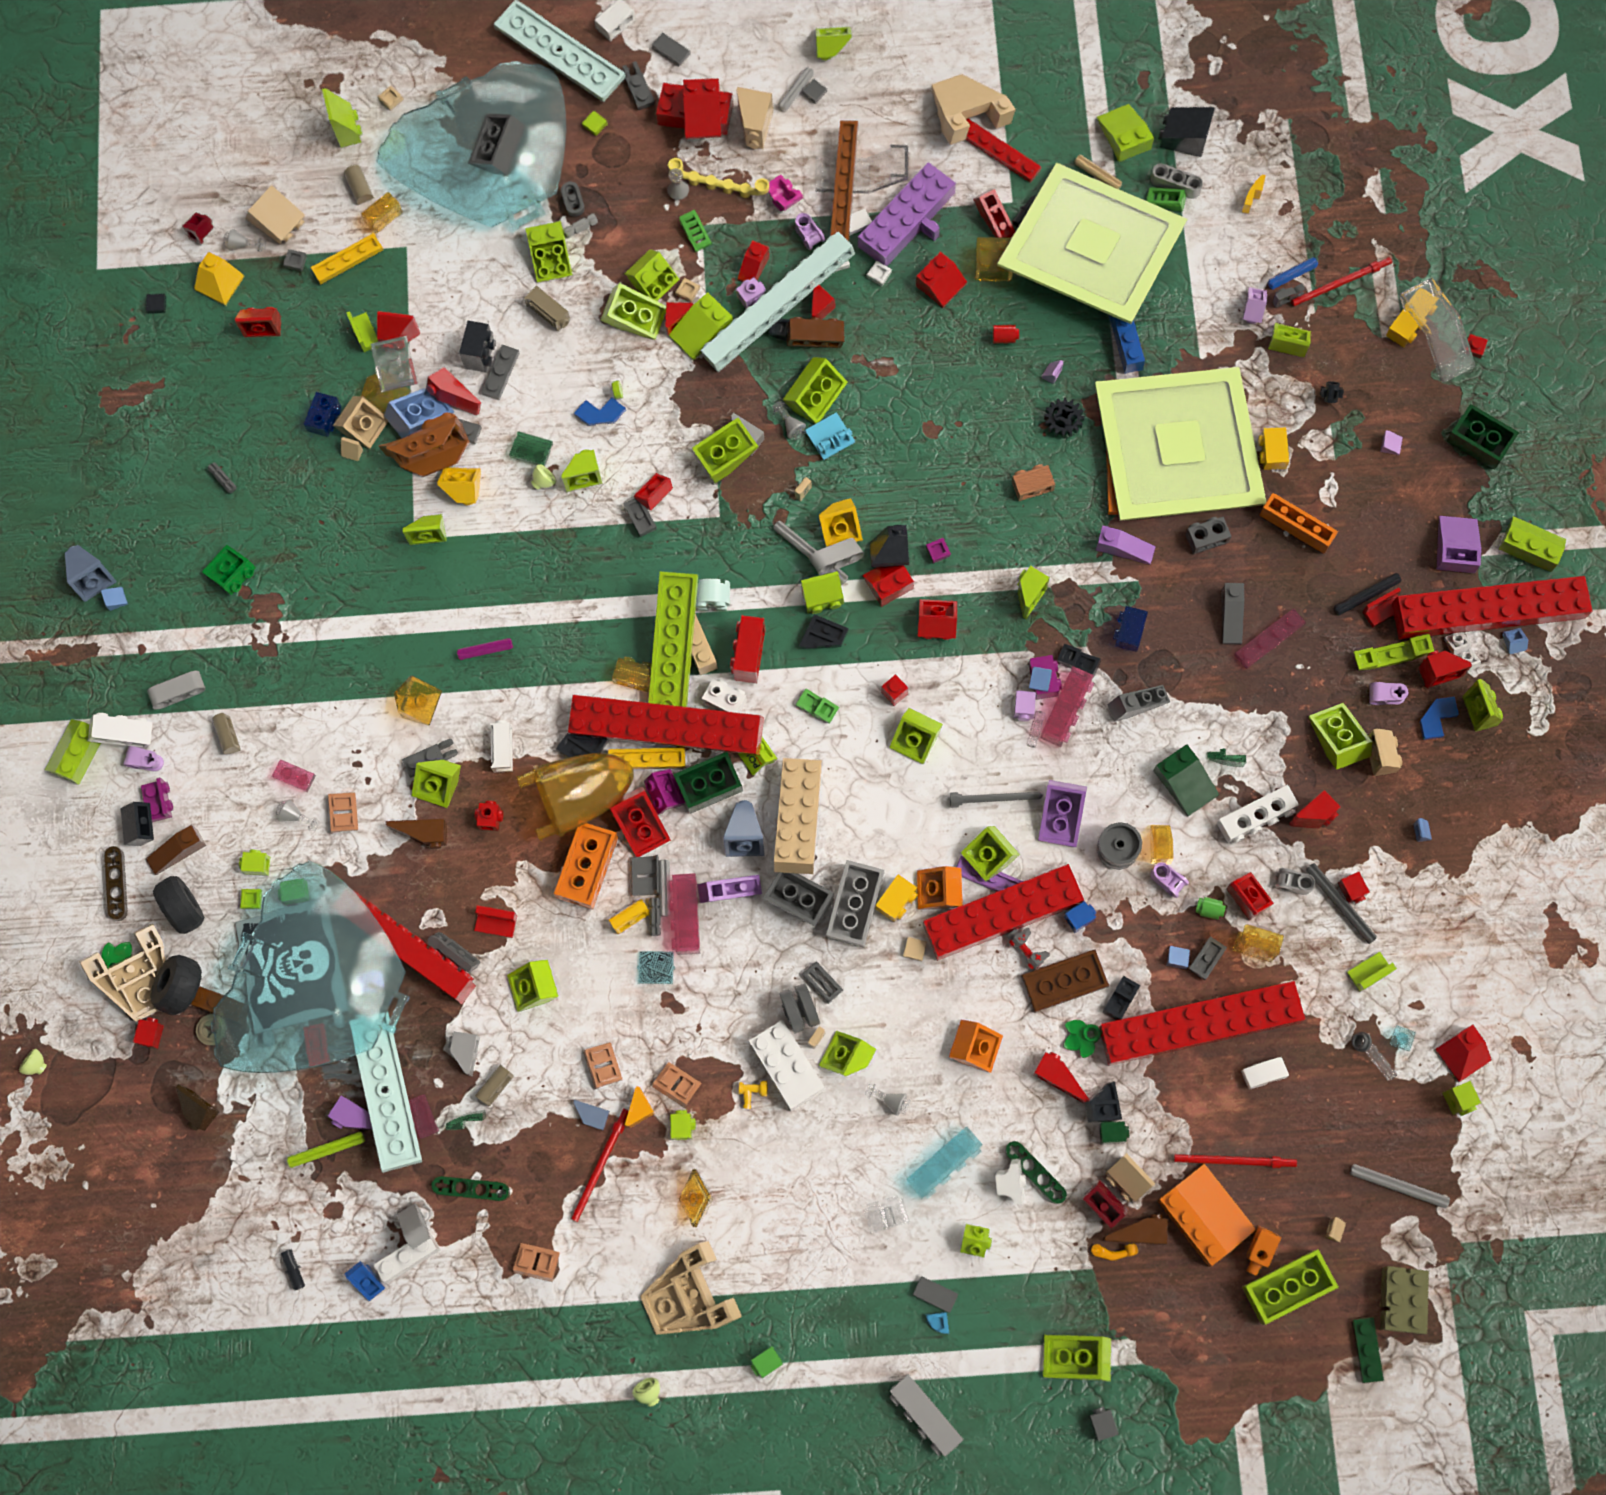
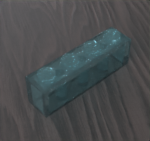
M966 1126L909 1176L906 1182L921 1199L924 1197L929 1199L937 1192L934 1189L940 1183L942 1186L945 1185L952 1178L950 1176L955 1170L957 1172L961 1171L967 1165L965 1161L969 1157L974 1159L982 1152L980 1148L983 1144Z

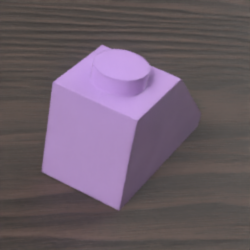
M1249 287L1243 313V319L1251 324L1262 322L1267 303L1266 290Z

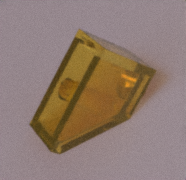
M1150 825L1151 864L1161 862L1171 864L1173 861V837L1170 825Z

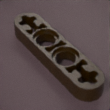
M111 846L106 849L104 854L108 916L113 920L122 921L128 914L125 856L120 848ZM114 851L119 854L115 856V862L120 865H114V859L110 857V855L114 854ZM119 869L120 876L117 879H112L111 872ZM115 888L121 889V895L118 898L112 897V891ZM122 901V903H118V908L121 909L122 912H120L117 916L113 914L114 911H117V905L112 902Z

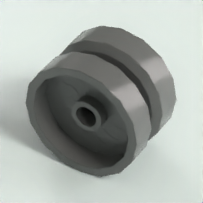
M1117 822L1110 824L1103 830L1097 842L1099 859L1107 867L1116 870L1126 869L1134 864L1142 850L1140 833L1128 823Z
M805 983L795 988L797 1000L794 999L789 989L779 993L783 1003V1011L788 1023L790 1022L794 1034L804 1031L803 1017H805L810 1027L820 1024L816 1008Z

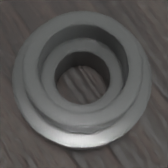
M1366 1032L1356 1033L1352 1038V1045L1359 1052H1365L1371 1046V1037Z

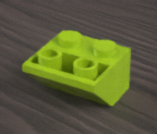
M651 249L625 273L637 290L655 301H658L680 280L662 254Z

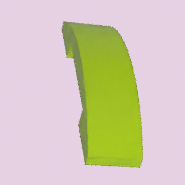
M1430 634L1410 638L1409 641L1375 649L1371 647L1354 651L1353 653L1358 670H1370L1426 656L1433 652L1434 648Z

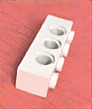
M1286 785L1220 818L1217 825L1227 843L1232 841L1238 843L1245 838L1244 835L1248 833L1256 834L1262 830V826L1266 824L1271 826L1279 821L1278 818L1282 816L1287 818L1295 814L1299 804L1289 786ZM1271 804L1279 805L1280 811H1274ZM1254 813H1261L1263 815V819L1258 820L1257 818H1255ZM1237 821L1245 822L1246 828H1240L1237 825Z

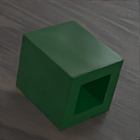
M1125 1121L1103 1122L1099 1124L1101 1145L1123 1144L1127 1142V1138H1130L1129 1126H1125Z

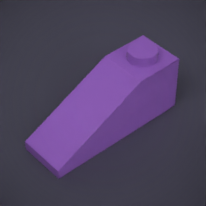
M1102 526L1096 551L1151 565L1155 546L1121 530Z
M759 875L697 884L700 904L762 894Z
M340 1096L328 1117L333 1119L331 1123L340 1129L344 1126L349 1129L373 1130L369 1112L343 1096Z

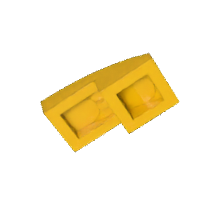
M1262 174L1250 188L1242 213L1249 214L1253 198L1260 199L1266 175Z

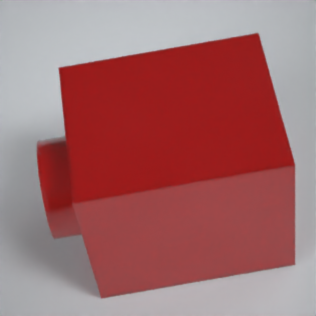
M896 674L881 686V693L893 706L908 695L909 688Z
M1359 871L1338 882L1349 904L1352 902L1358 904L1365 901V896L1370 893Z
M147 1017L146 1020L139 1019L133 1043L158 1049L164 1025L158 1023V1019Z

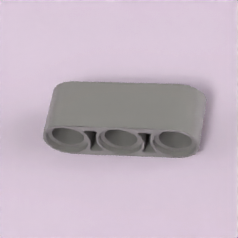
M1165 164L1155 165L1150 179L1152 185L1158 188L1185 189L1186 197L1190 199H1195L1200 195L1203 181L1199 176Z
M849 538L814 552L809 557V560L818 574L824 575L857 562L863 557L864 552L854 538Z
M191 671L149 688L147 692L153 709H162L204 692L205 686L200 672Z
M416 1203L397 1214L403 1235L412 1249L431 1238L424 1216Z

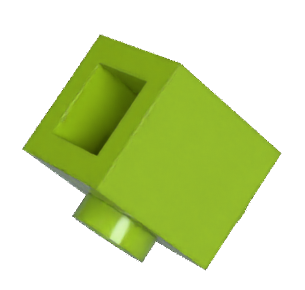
M251 849L249 852H243L242 857L239 859V869L245 875L269 876L271 857L267 853H261L260 850Z
M676 1110L675 1114H670L671 1139L692 1140V1130H696V1119L692 1118L691 1113H687V1110Z

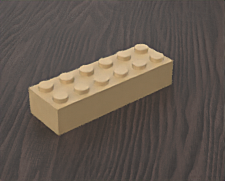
M783 758L774 872L814 874L822 760Z

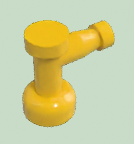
M763 1080L759 1084L739 1082V1094H743L744 1109H751V1092H759L761 1096L767 1097V1080Z

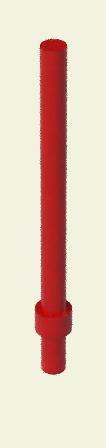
M1388 257L1379 262L1374 261L1363 269L1292 299L1291 303L1293 306H1297L1369 273L1379 272L1381 268L1392 264V259Z
M623 1108L617 1122H614L611 1128L613 1131L573 1212L571 1219L576 1222L580 1219L619 1134H622L625 1129L624 1124L629 1112L625 1108Z
M1174 1154V1162L1271 1166V1168L1275 1169L1297 1167V1159H1281L1280 1156L1257 1158Z

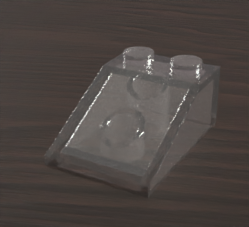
M407 336L371 344L381 392L418 384Z

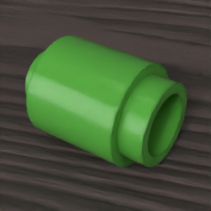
M1199 897L1196 913L1203 917L1219 920V916H1224L1226 906L1222 905L1223 901Z

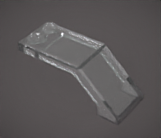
M890 144V148L886 151L868 158H856L853 193L870 194L908 180V145ZM816 156L815 192L834 193L837 157Z
M1432 278L1399 294L1404 311L1410 312L1426 334L1441 382H1446L1476 367L1461 317Z

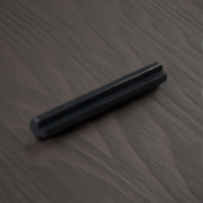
M1395 573L1335 605L1333 610L1339 616L1399 584L1402 579L1398 573Z

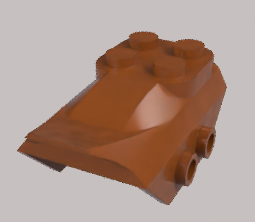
M447 412L434 419L426 420L421 425L420 430L378 447L386 456L395 459L402 469L424 477L457 464L470 441L457 416Z

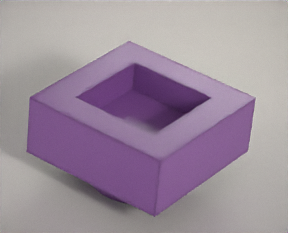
M925 217L921 221V231L935 241L939 237L940 228L935 221H930Z

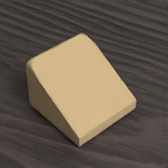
M342 437L341 455L358 461L363 451L360 443Z
M1337 1217L1331 1218L1325 1235L1326 1238L1340 1242L1345 1222Z

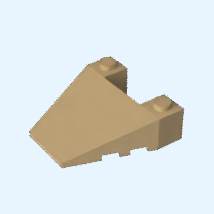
M963 74L931 85L935 105H937L938 118H940L941 131L950 145L966 140L970 127L966 121L967 118L985 112L996 129L1012 122L1016 109L1007 96Z
M149 924L133 933L142 949L141 951L109 968L106 967L98 952L78 961L87 978L136 1022L158 1011L150 1001V994L154 979L166 960L163 941L154 924Z
M709 1241L699 1243L682 1252L677 1260L640 1296L656 1334L716 1329L742 1317L734 1298L716 1305L700 1268L717 1260Z

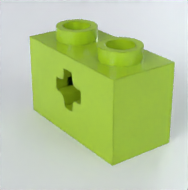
M1471 1081L1443 1092L1453 1115L1457 1113L1460 1116L1477 1110L1476 1105L1481 1104Z

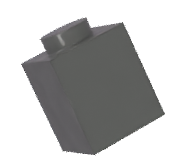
M1104 1407L1092 1410L1093 1414L1089 1415L1097 1441L1119 1435L1110 1409L1105 1410Z

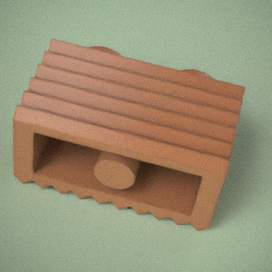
M1036 465L1030 471L1020 470L1012 476V484L1019 501L1054 491L1055 482L1048 465Z

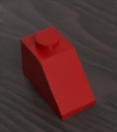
M752 240L744 255L738 281L744 282L752 278L758 280L770 258L769 247Z

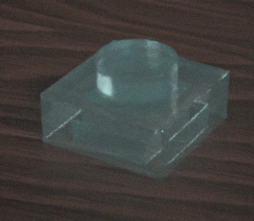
M1396 1025L1389 1045L1409 1052L1416 1032Z

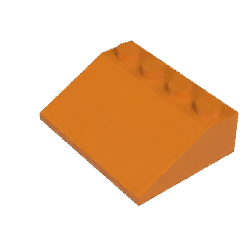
M1205 1164L1157 1200L1208 1267L1217 1263L1256 1230Z

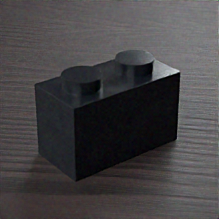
M132 802L120 808L124 845L142 846L154 840L150 803Z

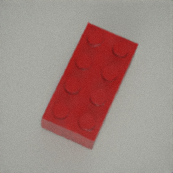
M663 83L656 112L658 125L685 129L683 85ZM720 91L721 134L727 135L734 106L733 93Z

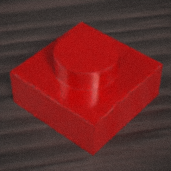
M1470 334L1463 353L1481 358L1488 339Z

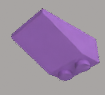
M1049 780L1038 841L1077 847L1087 786Z

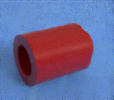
M993 325V344L1015 343L1016 340H1019V328H1016V325Z

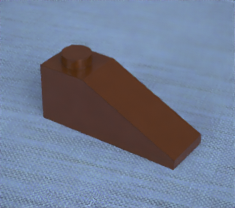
M444 819L386 821V826L390 830L430 846L431 849H440L441 846H447V822Z
M190 825L174 834L148 856L146 860L154 875H158L207 845L199 831Z
M1150 1214V1218L1143 1219L1104 1237L1103 1241L1166 1245L1168 1219H1162V1215Z

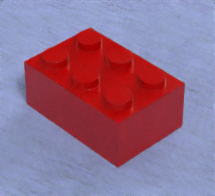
M741 615V621H737L736 632L738 639H734L733 643L735 658L731 657L730 662L731 674H734L735 681L756 684L758 682L766 631L764 618Z

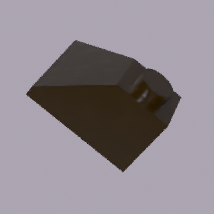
M178 1084L176 1090L183 1116L189 1121L187 1125L195 1131L198 1129L205 1131L220 1111L190 1088Z

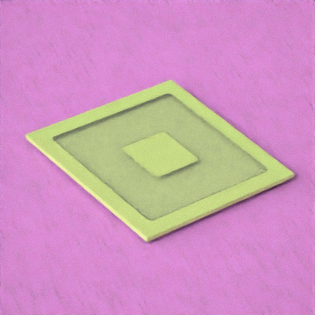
M1056 163L997 266L1131 324L1188 219Z
M1239 367L1095 382L1120 521L1266 504Z

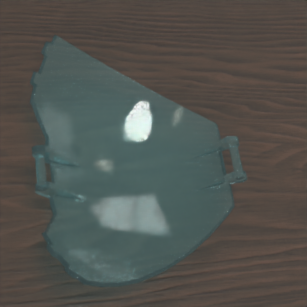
M517 61L499 63L485 76L473 80L465 76L462 78V81L442 91H436L437 98L429 105L407 113L404 112L400 119L393 123L386 140L380 145L376 162L392 177L408 188L455 213L489 227H494L508 220L515 232L520 226L539 216H545L546 213L540 202L557 193L566 140V110L561 85L552 69L542 65L525 64ZM487 114H510L526 125L507 175L492 174L468 164ZM534 204L535 211L515 221L514 214Z
M307 861L304 864L299 863L291 868V872L271 883L272 887L262 896L259 924L252 935L246 932L242 934V942L232 964L230 963L228 967L229 970L236 972L232 987L219 1001L217 1006L214 1007V1020L211 1021V1032L214 1034L216 1045L214 1053L215 1057L219 1060L220 1067L248 1073H275L321 1066L373 1049L382 1029L393 1034L397 1030L395 1028L405 1003L410 999V996L398 992L405 975L400 959L379 922L357 894L334 873L312 861ZM250 941H251L252 944H251V946H250V948H249V951H248V953H247V955H246V957H245V960H244V962H243V964H242V967H239L240 964H241V962H242V959H243V957H244V955H245V952H246V950H247V948H248V945H249V943H250ZM393 997L398 998L399 1000L387 1025L383 1023Z

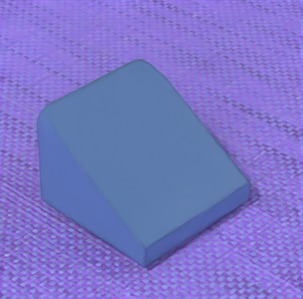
M122 587L101 590L105 605L110 611L128 604Z
M1521 628L1502 632L1509 654L1528 649V638Z
M1033 667L1029 689L1048 692L1052 670Z
M1422 818L1415 821L1413 825L1417 841L1431 840L1428 821Z
M1170 946L1167 966L1187 969L1190 950Z

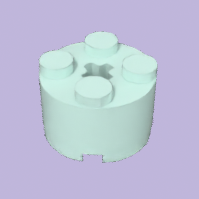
M700 579L697 587V611L705 612L709 611V608H716V611H727V607L730 606V582L725 580L724 584L720 583V579Z

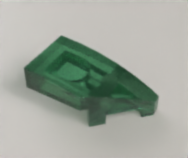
M1225 748L1220 749V752H1207V759L1222 765L1244 767L1247 763L1246 755H1226Z
M486 1110L473 1111L458 1116L446 1123V1130L464 1129L466 1127L465 1121H483L486 1118Z

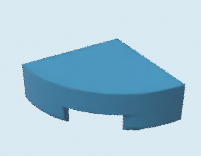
M947 1313L926 1315L928 1323L934 1330L949 1334Z

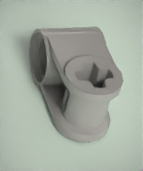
M1279 868L1278 870L1280 875L1278 884L1275 885L1277 890L1307 895L1313 890L1315 879L1312 875L1287 868ZM1300 881H1307L1310 884V888H1303Z

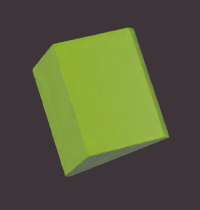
M1275 323L1269 349L1305 357L1310 346L1311 331Z

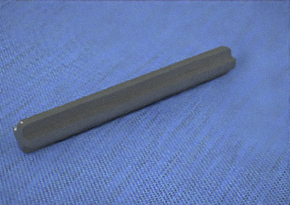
M1315 863L1306 868L1307 873L1314 877L1315 882L1365 941L1370 944L1376 940V934Z

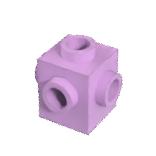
M755 278L744 281L741 286L736 288L737 298L746 309L754 305L766 291L764 285L761 282H757Z

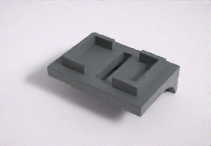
M658 854L648 857H632L633 896L660 895ZM655 874V877L637 878V875Z

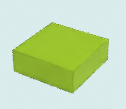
M595 111L582 123L583 127L595 136L608 124L607 120Z
M241 889L240 908L261 909L262 890Z

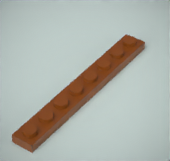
M840 120L831 235L839 232L849 242L858 121Z

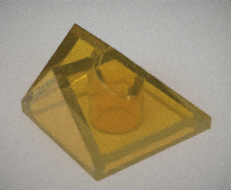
M381 371L367 377L361 397H364L385 415L390 401L410 394L411 390Z
M410 676L394 692L397 710L404 719L430 726L442 690L414 676Z
M692 1169L679 1197V1201L692 1226L697 1227L707 1214L714 1198L697 1169Z

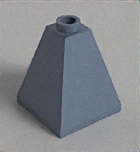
M79 545L72 546L65 552L67 582L84 602L117 582L97 558Z
M747 800L736 803L724 834L726 857L765 856L763 834L753 805Z

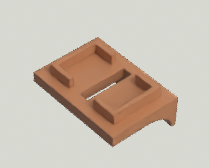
M328 794L331 834L341 831H357L356 794ZM352 810V813L334 814V811Z
M611 1042L584 1050L583 1054L595 1090L623 1080ZM611 1061L612 1063L598 1069L594 1068V1066Z
M668 1062L654 1081L652 1087L686 1108L700 1087L701 1082ZM680 1077H682V1081L679 1083L674 1092L671 1091L672 1087L675 1085L677 1080Z
M521 1243L513 1272L553 1282L560 1252ZM537 1253H539L541 1255L538 1261L536 1271H534L533 1266L536 1260Z

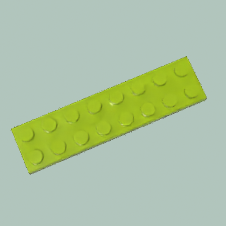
M661 571L659 573L648 703L687 707L698 587L697 574Z

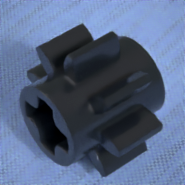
M1328 381L1326 386H1321L1320 395L1324 397V402L1337 403L1338 398H1343L1344 389L1340 387L1339 382Z

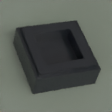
M147 294L146 312L148 314L166 313V295Z

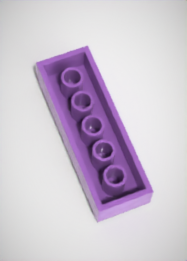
M928 162L858 236V247L874 260L887 267L920 232L921 221L925 217L931 220L955 194L956 182Z

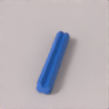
M1312 257L1269 279L1268 285L1271 289H1275L1316 268L1318 262Z

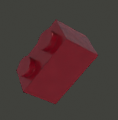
M1100 1180L1083 1196V1200L1111 1229L1127 1214L1128 1209Z

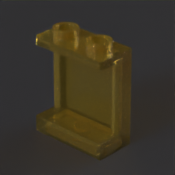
M1245 924L1243 932L1238 931L1233 951L1272 962L1280 953L1284 936Z

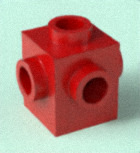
M495 801L479 803V808L475 809V820H477L479 830L499 831V824L503 821L504 812L499 804H496Z

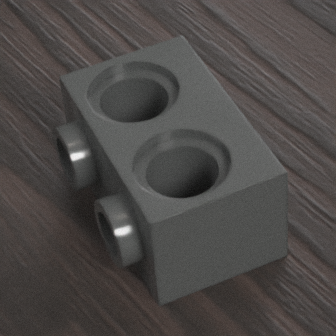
M1212 517L1202 524L1194 523L1189 526L1185 534L1193 555L1227 544L1232 537L1224 517ZM1212 529H1219L1221 533L1216 534ZM1200 534L1203 539H1197L1195 535Z

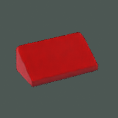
M656 473L634 495V498L647 509L652 510L673 489L671 479Z

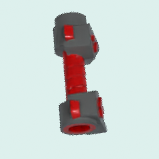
M1025 928L1021 932H1018L1016 929L1007 935L1010 945L1014 948L1019 947L1028 958V967L1036 970L1050 956V953L1047 951L1033 953L1025 942L1031 935L1030 928Z

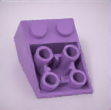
M1439 516L1437 570L1475 573L1481 566V542L1478 520Z

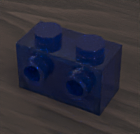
M320 392L315 393L304 421V426L308 432L329 437L330 432L334 430L335 418L341 412V404L337 397Z
M1126 606L1124 612L1120 611L1117 621L1121 623L1120 628L1115 629L1113 639L1116 640L1115 647L1134 652L1138 651L1148 611Z

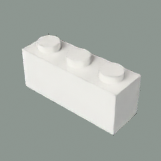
M96 713V715L90 718L88 741L146 749L151 742L152 722H147L143 718L131 720L127 719L126 716L109 717L106 713Z
M429 1232L431 1238L416 1248L412 1249L407 1243L374 1264L383 1282L390 1283L441 1250L431 1232Z

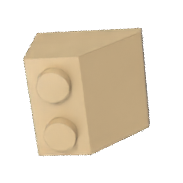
M353 396L333 426L348 438L358 441L361 445L370 449L388 423V420L381 411L364 397Z
M1373 729L1368 735L1372 740V752L1369 758L1373 775L1397 773L1402 766V758L1397 753L1398 742L1396 736H1393L1390 730Z
M1127 1153L1105 1172L1107 1175L1106 1180L1113 1187L1117 1186L1122 1191L1120 1195L1127 1202L1135 1203L1155 1185L1150 1177Z

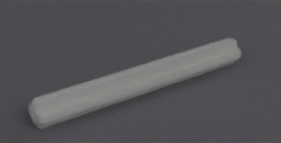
M781 521L774 525V530L808 558L817 551ZM840 569L832 571H838L841 585L846 583L848 575Z
M1356 1164L1351 1167L1350 1174L1352 1176L1443 1208H1447L1450 1203V1198Z

